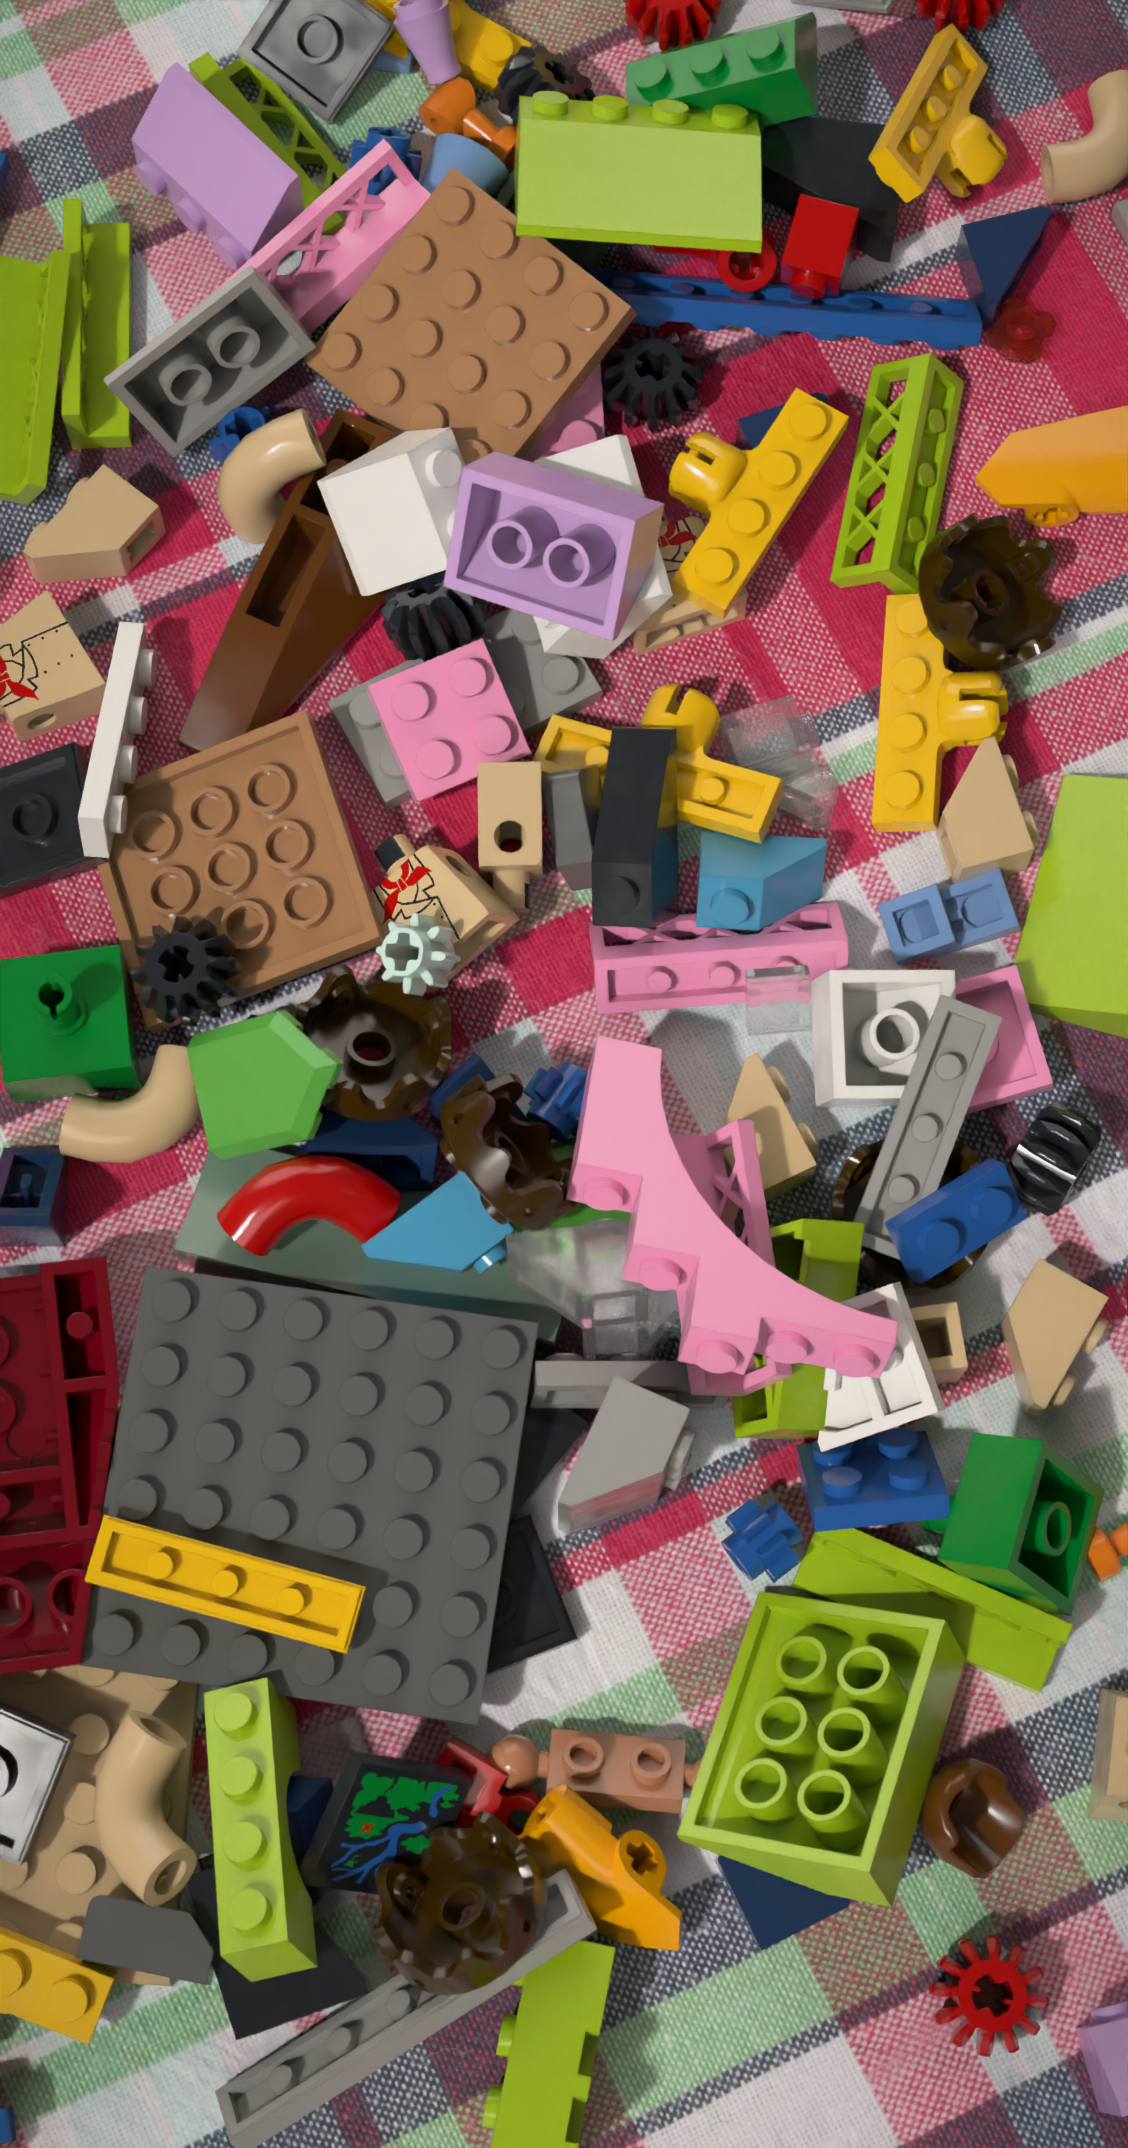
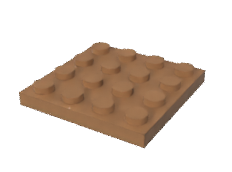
M452 167L315 344L316 348L309 352L303 361L384 428L393 431L397 436L405 431L451 427L465 466L494 451L523 460L637 316V313L630 305L542 237L516 236V216Z
M306 709L136 777L134 784H124L122 795L127 797L128 802L126 828L123 834L114 833L110 857L107 858V863L98 865L97 868L129 971L146 963V960L136 954L135 946L147 945L150 948L153 946L156 940L152 934V926L161 925L171 933L176 916H185L193 923V926L200 919H206L217 927V935L225 934L235 943L236 948L229 957L235 958L242 964L243 972L227 979V982L237 989L238 997L227 998L221 995L217 1000L220 1008L383 944L385 935L313 717ZM186 965L180 974L188 978L193 969ZM132 980L137 996L143 985H139ZM138 1000L146 1028L153 1033L182 1023L179 1017L170 1024L163 1022L156 1017V1007L149 1009Z

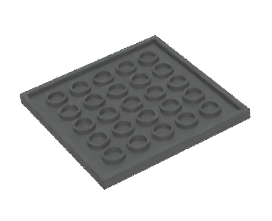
M146 1266L101 1524L104 1515L365 1586L367 1591L348 1655L92 1584L82 1660L79 1666L219 1687H229L268 1677L275 1685L277 1695L479 1726L539 1324L537 1322Z

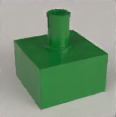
M120 945L0 960V1058L2 1080L15 1103L71 1097L76 1092L86 1095L142 1087L131 976Z
M973 1433L956 1496L949 1495L950 1517L922 1520L920 1522L926 1533L934 1535L945 1534L938 1560L960 1576L971 1579L1043 1612L1071 1616L1105 1490L1044 1440Z

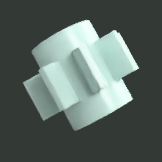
M413 913L410 919V926L390 921L388 923L390 933L384 939L382 946L376 947V953L381 955L383 965L387 969L382 979L388 982H403L404 993L420 996L424 995L427 984L446 988L448 986L446 976L452 970L453 965L461 960V957L455 954L454 947L450 942L455 931L448 927H433L432 916Z

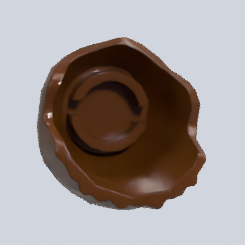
M973 1758L958 1760L957 1762L944 1765L939 1773H935L930 1778L918 1818L925 1842L931 1846V1849L939 1858L973 1878L985 1879L1000 1865L1001 1861L1012 1850L1024 1824L1025 1811L1006 1788L1009 1778L995 1766Z

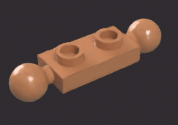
M553 1728L551 1730L550 1751L539 1750L536 1744L525 1736L508 1735L498 1740L489 1753L491 1762L508 1775L502 1787L507 1789H523L532 1784L537 1778L547 1779L546 1794L559 1784L566 1783L591 1806L681 1814L683 1791H692L703 1756L695 1764L685 1763L686 1740Z

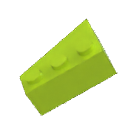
M803 1218L769 1228L777 1270L795 1282L835 1302L840 1303L855 1297L864 1223ZM754 1353L756 1370L767 1366L765 1355ZM800 1362L791 1364L793 1376L744 1397L732 1396L735 1438L801 1439L819 1435V1430L825 1427L828 1390H823L825 1368Z
M580 1940L511 1984L523 1988L517 2015L504 2013L496 2055L508 2057L503 2086L490 2084L482 2121V2127L494 2129L490 2148H579V2138L616 1947Z

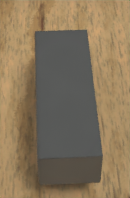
M597 764L552 772L543 775L541 779L556 866L572 891L592 888L591 861L602 798V785Z
M98 1895L89 1902L76 1958L183 1981L211 1985L214 1974L213 1961L216 1951L201 1929L195 1913L161 1906L152 1907L137 1901Z

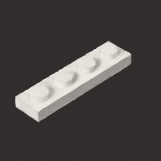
M119 622L78 813L84 856L109 858L114 833L123 834L126 828L128 802L127 797L122 795L124 784H134L136 779L138 751L137 747L133 746L135 734L144 735L148 703L147 698L143 697L144 687H153L157 675V651L147 649L144 623Z

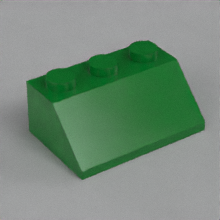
M810 12L641 57L626 64V100L629 104L653 106V103L658 100H676L685 103L689 109L712 110L714 106L719 104L738 105L747 109L748 113L757 114L759 128L817 114V19L814 13Z

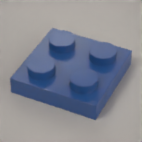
M903 1428L890 1429L882 1432L879 1436L864 1437L823 1452L820 1450L818 1439L813 1443L796 1445L797 1468L815 1532L950 1517L949 1493L926 1431L914 1432Z

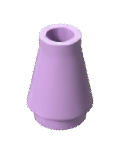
M448 0L397 1L393 5L397 16L393 24L424 70L429 84L442 83L457 76L462 70L457 59Z

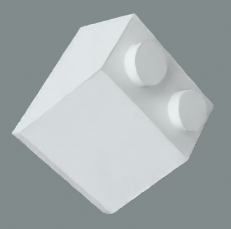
M451 427L405 431L317 481L361 596H369L446 570L462 469L465 466Z
M828 970L812 980L815 1107H881L898 1105L939 996L942 994L956 1000L955 970Z

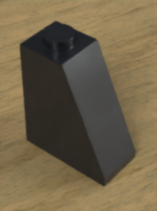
M805 116L765 126L763 136L761 135L762 199L792 215H795L800 194L858 208L856 249L877 261L890 262L896 232L899 195L892 187L887 186L879 178L874 165L868 160L886 125Z
M214 1853L198 1860L201 1872L193 1874L187 1885L201 1929L216 1951L213 1968L236 2040L251 2037L373 1991L369 1978L314 1918L317 1967L259 1981H249L220 1955Z

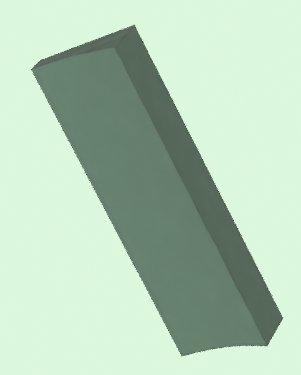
M208 1150L196 1191L173 1248L180 1263L261 1283L537 1322L539 1329L536 1350L555 1354L578 1262L568 1265L545 1253V1248L516 1233L504 1241L511 1252L482 1274H479L473 1265L461 1274L370 1261L360 1246L364 1243L359 1242L338 1226L325 1220H309L297 1224L283 1236L267 1256L261 1257L244 1249L224 1231L217 1220V1212L239 1187L263 1168L296 1156L273 1150H264L220 1160ZM435 1189L431 1191H400L401 1200L398 1209L387 1226L433 1193Z

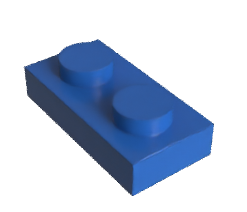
M989 1158L886 1221L885 1225L908 1278L922 1284L1025 1220L1026 1216L1004 1163Z

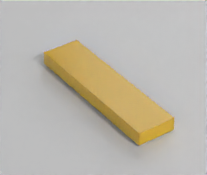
M107 1515L103 1517L84 1580L88 1583L348 1655L367 1591L365 1586Z

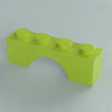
M268 1677L205 1692L203 1695L220 1955L251 1982L317 1967L312 1899L306 1890L295 1861L287 1819L288 1782L293 1772L301 1770L296 1707L285 1696L277 1695L276 1687Z

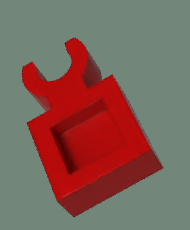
M453 1734L436 1762L439 1765L463 1768L473 1779V1783L455 1823L464 1828L473 1827L477 1813L486 1811L502 1821L517 1837L522 1834L523 1829L517 1827L512 1822L510 1813L516 1809H523L531 1814L542 1800L537 1793L531 1790L518 1789L510 1791L502 1787L508 1775L497 1768L487 1754Z

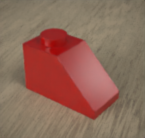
M800 194L781 260V282L790 284V290L809 298H823L825 293L839 296L856 249L859 209Z

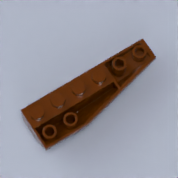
M336 409L320 439L327 465L300 476L249 575L202 679L177 740L179 746L198 753L278 721L385 603V595L390 590L398 588L396 586L369 596H361L317 484V481L397 437L393 431L342 409Z

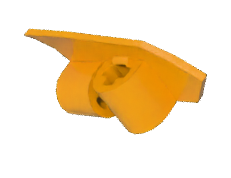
M1128 405L1010 433L975 476V483L999 508H1024L1025 520L1037 527L1049 528L1069 524L1078 518L1079 512H1085L1086 515L1128 514Z
M561 1783L554 1787L538 1803L531 1813L522 1834L517 1836L538 1860L546 1880L566 1868L577 1882L595 1922L597 1931L612 1941L645 1948L679 1951L682 1937L683 1912L660 1893L667 1873L665 1856L660 1846L652 1837L638 1830L627 1831L618 1838H615L611 1835V1822L566 1783Z

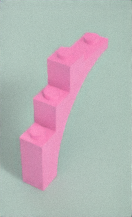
M598 1035L586 1077L566 1200L585 1203L597 1210H619L631 1213L621 1279L641 1283L652 1290H676L687 1293L678 1361L698 1365L701 1369L711 1373L733 1372L744 1375L753 1353L768 1356L779 1363L795 1364L800 1362L834 1369L839 1374L847 1377L859 1378L868 1376L880 1379L896 1345L898 1321L861 1312L806 1288L765 1262L741 1242L717 1217L698 1192L680 1160L669 1132L662 1101L660 1079L662 1049Z

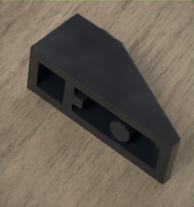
M612 728L591 861L592 925L653 928L679 916L676 728Z

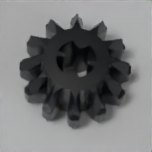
M537 45L535 48L522 46L515 55H512L497 78L498 83L493 90L496 99L499 101L497 108L502 114L512 119V127H517L519 96L533 97V94L539 91L560 92L568 96L569 100L593 101L596 96L593 90H591L592 82L588 77L581 75L577 71V64H570L563 58L561 52L552 54L541 45Z
M652 325L646 331L645 339L643 340L638 339L627 331L626 336L623 337L622 348L611 347L607 353L606 366L608 368H605L604 372L601 373L602 389H604V392L609 393L607 395V407L610 409V413L624 411V423H626L628 429L640 419L647 421V427L652 434L658 429L659 420L661 419L666 420L677 428L682 419V411L693 412L698 405L697 391L703 386V371H701V367L696 366L697 353L694 346L680 348V337L676 331L664 340L658 339L657 332Z
M446 570L402 584L400 588L390 590L385 595L386 603L381 609L385 620L383 621V626L389 640H393L397 651H401L406 660L422 658L426 662L471 643V639L480 637L486 632L485 622L489 619L486 609L487 601L444 587Z
M176 916L171 933L161 925L152 926V934L156 940L151 948L147 945L135 946L136 954L146 960V963L129 971L132 980L139 985H143V988L137 995L140 1003L149 1009L156 1007V1017L168 1024L173 1023L179 1017L181 1022L188 1027H197L202 1010L212 1018L221 1017V1008L217 1003L221 995L227 998L238 997L237 989L229 984L227 979L243 972L242 964L235 958L229 957L236 948L233 940L225 934L217 935V927L206 919H200L193 926V923L185 916ZM186 965L193 969L188 978L180 974Z
M1056 1101L1040 1110L1036 1119L1031 1123L1028 1131L1021 1139L1006 1168L1022 1206L1031 1211L1035 1209L1046 1216L1057 1213L1063 1208L1091 1162L1101 1140V1127L1089 1121L1087 1115L1073 1107L1068 1109Z

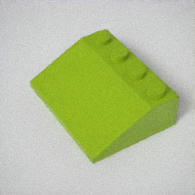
M539 91L534 93L533 97L519 96L514 160L516 236L761 253V134L756 113H748L747 109L733 104H719L714 106L712 110L689 109L685 103L676 100H658L653 103V106L629 104L624 98L613 95L597 96L593 101L569 100L568 96L556 91Z
M1064 774L1013 965L1017 966L1032 1013L1128 1039V779Z
M759 1591L677 1833L680 1840L828 1895L892 1907L966 1659L946 1620Z

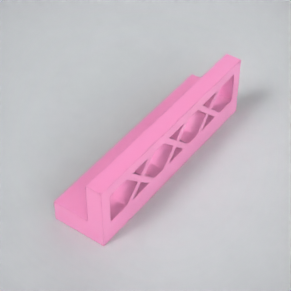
M383 139L215 291L246 267L252 265L261 270L288 303L308 335H310L355 294L431 194L412 176L394 149ZM388 165L397 179L379 195H366L369 180ZM335 211H347L345 225L334 235L321 236L324 221ZM290 251H303L299 267L290 275L276 276L279 261Z
M838 902L808 904L771 925L755 931L759 934L740 935L737 933L755 930L696 927V913L679 915L653 928L592 925V922H589L597 1015L811 997L812 980L828 970H848V937ZM828 926L827 929H801V927ZM690 936L696 938V939H691V940H677V939H675V938H678V937H690ZM628 941L633 943L629 945L605 946V943Z
M737 1119L707 1136L670 1133L683 1166L696 1189L717 1217L736 1236L734 1221L739 1208L743 1210L745 1227L740 1241L765 1262L776 1268L753 1121ZM733 1145L735 1165L729 1178L726 1174L723 1149ZM676 1291L682 1330L687 1293ZM753 1353L743 1375L733 1372L711 1373L701 1369L698 1365L686 1363L691 1395L740 1397L793 1376L791 1364L779 1363L765 1356L767 1366L756 1370Z

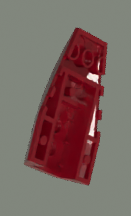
M106 1256L39 1264L40 1274L0 1278V1675L81 1665L92 1583L84 1580L101 1525L120 1394Z

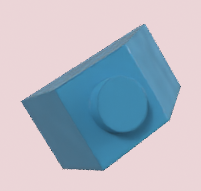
M701 832L696 927L759 931L821 898L827 839L766 835L763 843L759 844L725 833Z
M459 1172L360 1247L370 1261L461 1274L473 1265L477 1272L482 1274L511 1252L504 1241L514 1235V1230L509 1223L505 1225L499 1224L489 1215L480 1200L479 1191L464 1172Z

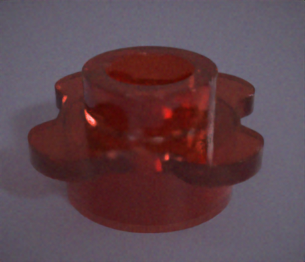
M1008 299L1001 306L1002 316L998 323L990 326L986 332L987 344L991 348L996 349L1003 358L1011 362L1034 363L1040 358L1041 345L1045 337H1049L1055 332V319L1049 313L1038 314L1026 308L1024 302L1020 299ZM1022 327L1026 330V333L1019 334L1015 329Z

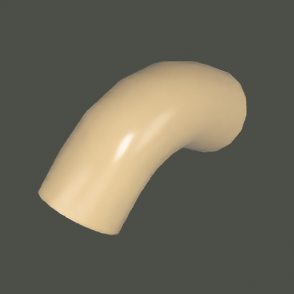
M1128 70L1110 72L1098 78L1090 85L1087 95L1093 117V128L1086 136L1073 141L1043 145L1041 150V178L1048 204L1078 201L1112 190L1128 176Z
M304 408L276 418L249 433L227 455L217 482V496L222 513L238 538L246 543L257 545L266 543L286 503L279 492L285 484L327 465L320 439Z
M178 1045L159 1046L145 1086L132 1097L123 1100H106L76 1092L70 1099L64 1114L59 1138L60 1154L91 1162L130 1164L165 1152L194 1127L201 1113L187 1047Z
M130 1710L110 1742L96 1776L93 1815L104 1856L123 1883L145 1904L153 1907L162 1905L174 1898L191 1879L196 1868L197 1856L195 1851L172 1831L165 1821L162 1811L163 1789L169 1775L187 1748V1743L178 1732L161 1720L141 1711Z

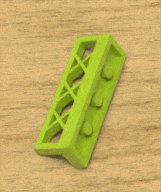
M207 52L189 63L190 74L299 175L304 210L332 186L334 181L336 182L347 172L280 87L245 59L240 57L221 69ZM250 76L260 88L257 104L249 103L235 84ZM268 99L273 106H267ZM264 120L288 123L293 129L291 145L282 144ZM301 140L307 146V148L300 147ZM297 161L321 164L327 171L324 187L316 186ZM336 211L324 221L321 236L334 235L344 226L343 219Z
M63 199V251L71 253L62 335V418L72 449L132 447V413L107 387L103 379L132 357L133 235L129 222L88 224L82 199Z
M53 249L42 264L0 255V500L29 505L46 488L71 253Z
M932 353L872 366L830 581L839 588L880 582L896 595L919 593V563L927 544L936 535L964 387V381ZM906 380L904 392L888 408L886 402L890 383ZM895 428L897 432L894 445L877 461L878 445ZM884 482L886 484L884 498L867 515L865 513L867 499ZM873 536L875 538V545L871 563L855 565L857 552Z
M855 1528L821 1532L814 1531L791 1585L827 1602L944 1619L966 1657V1664L1036 1695L1041 1693L1057 1650L1066 1644L1073 1624L971 1579L960 1576L955 1572Z

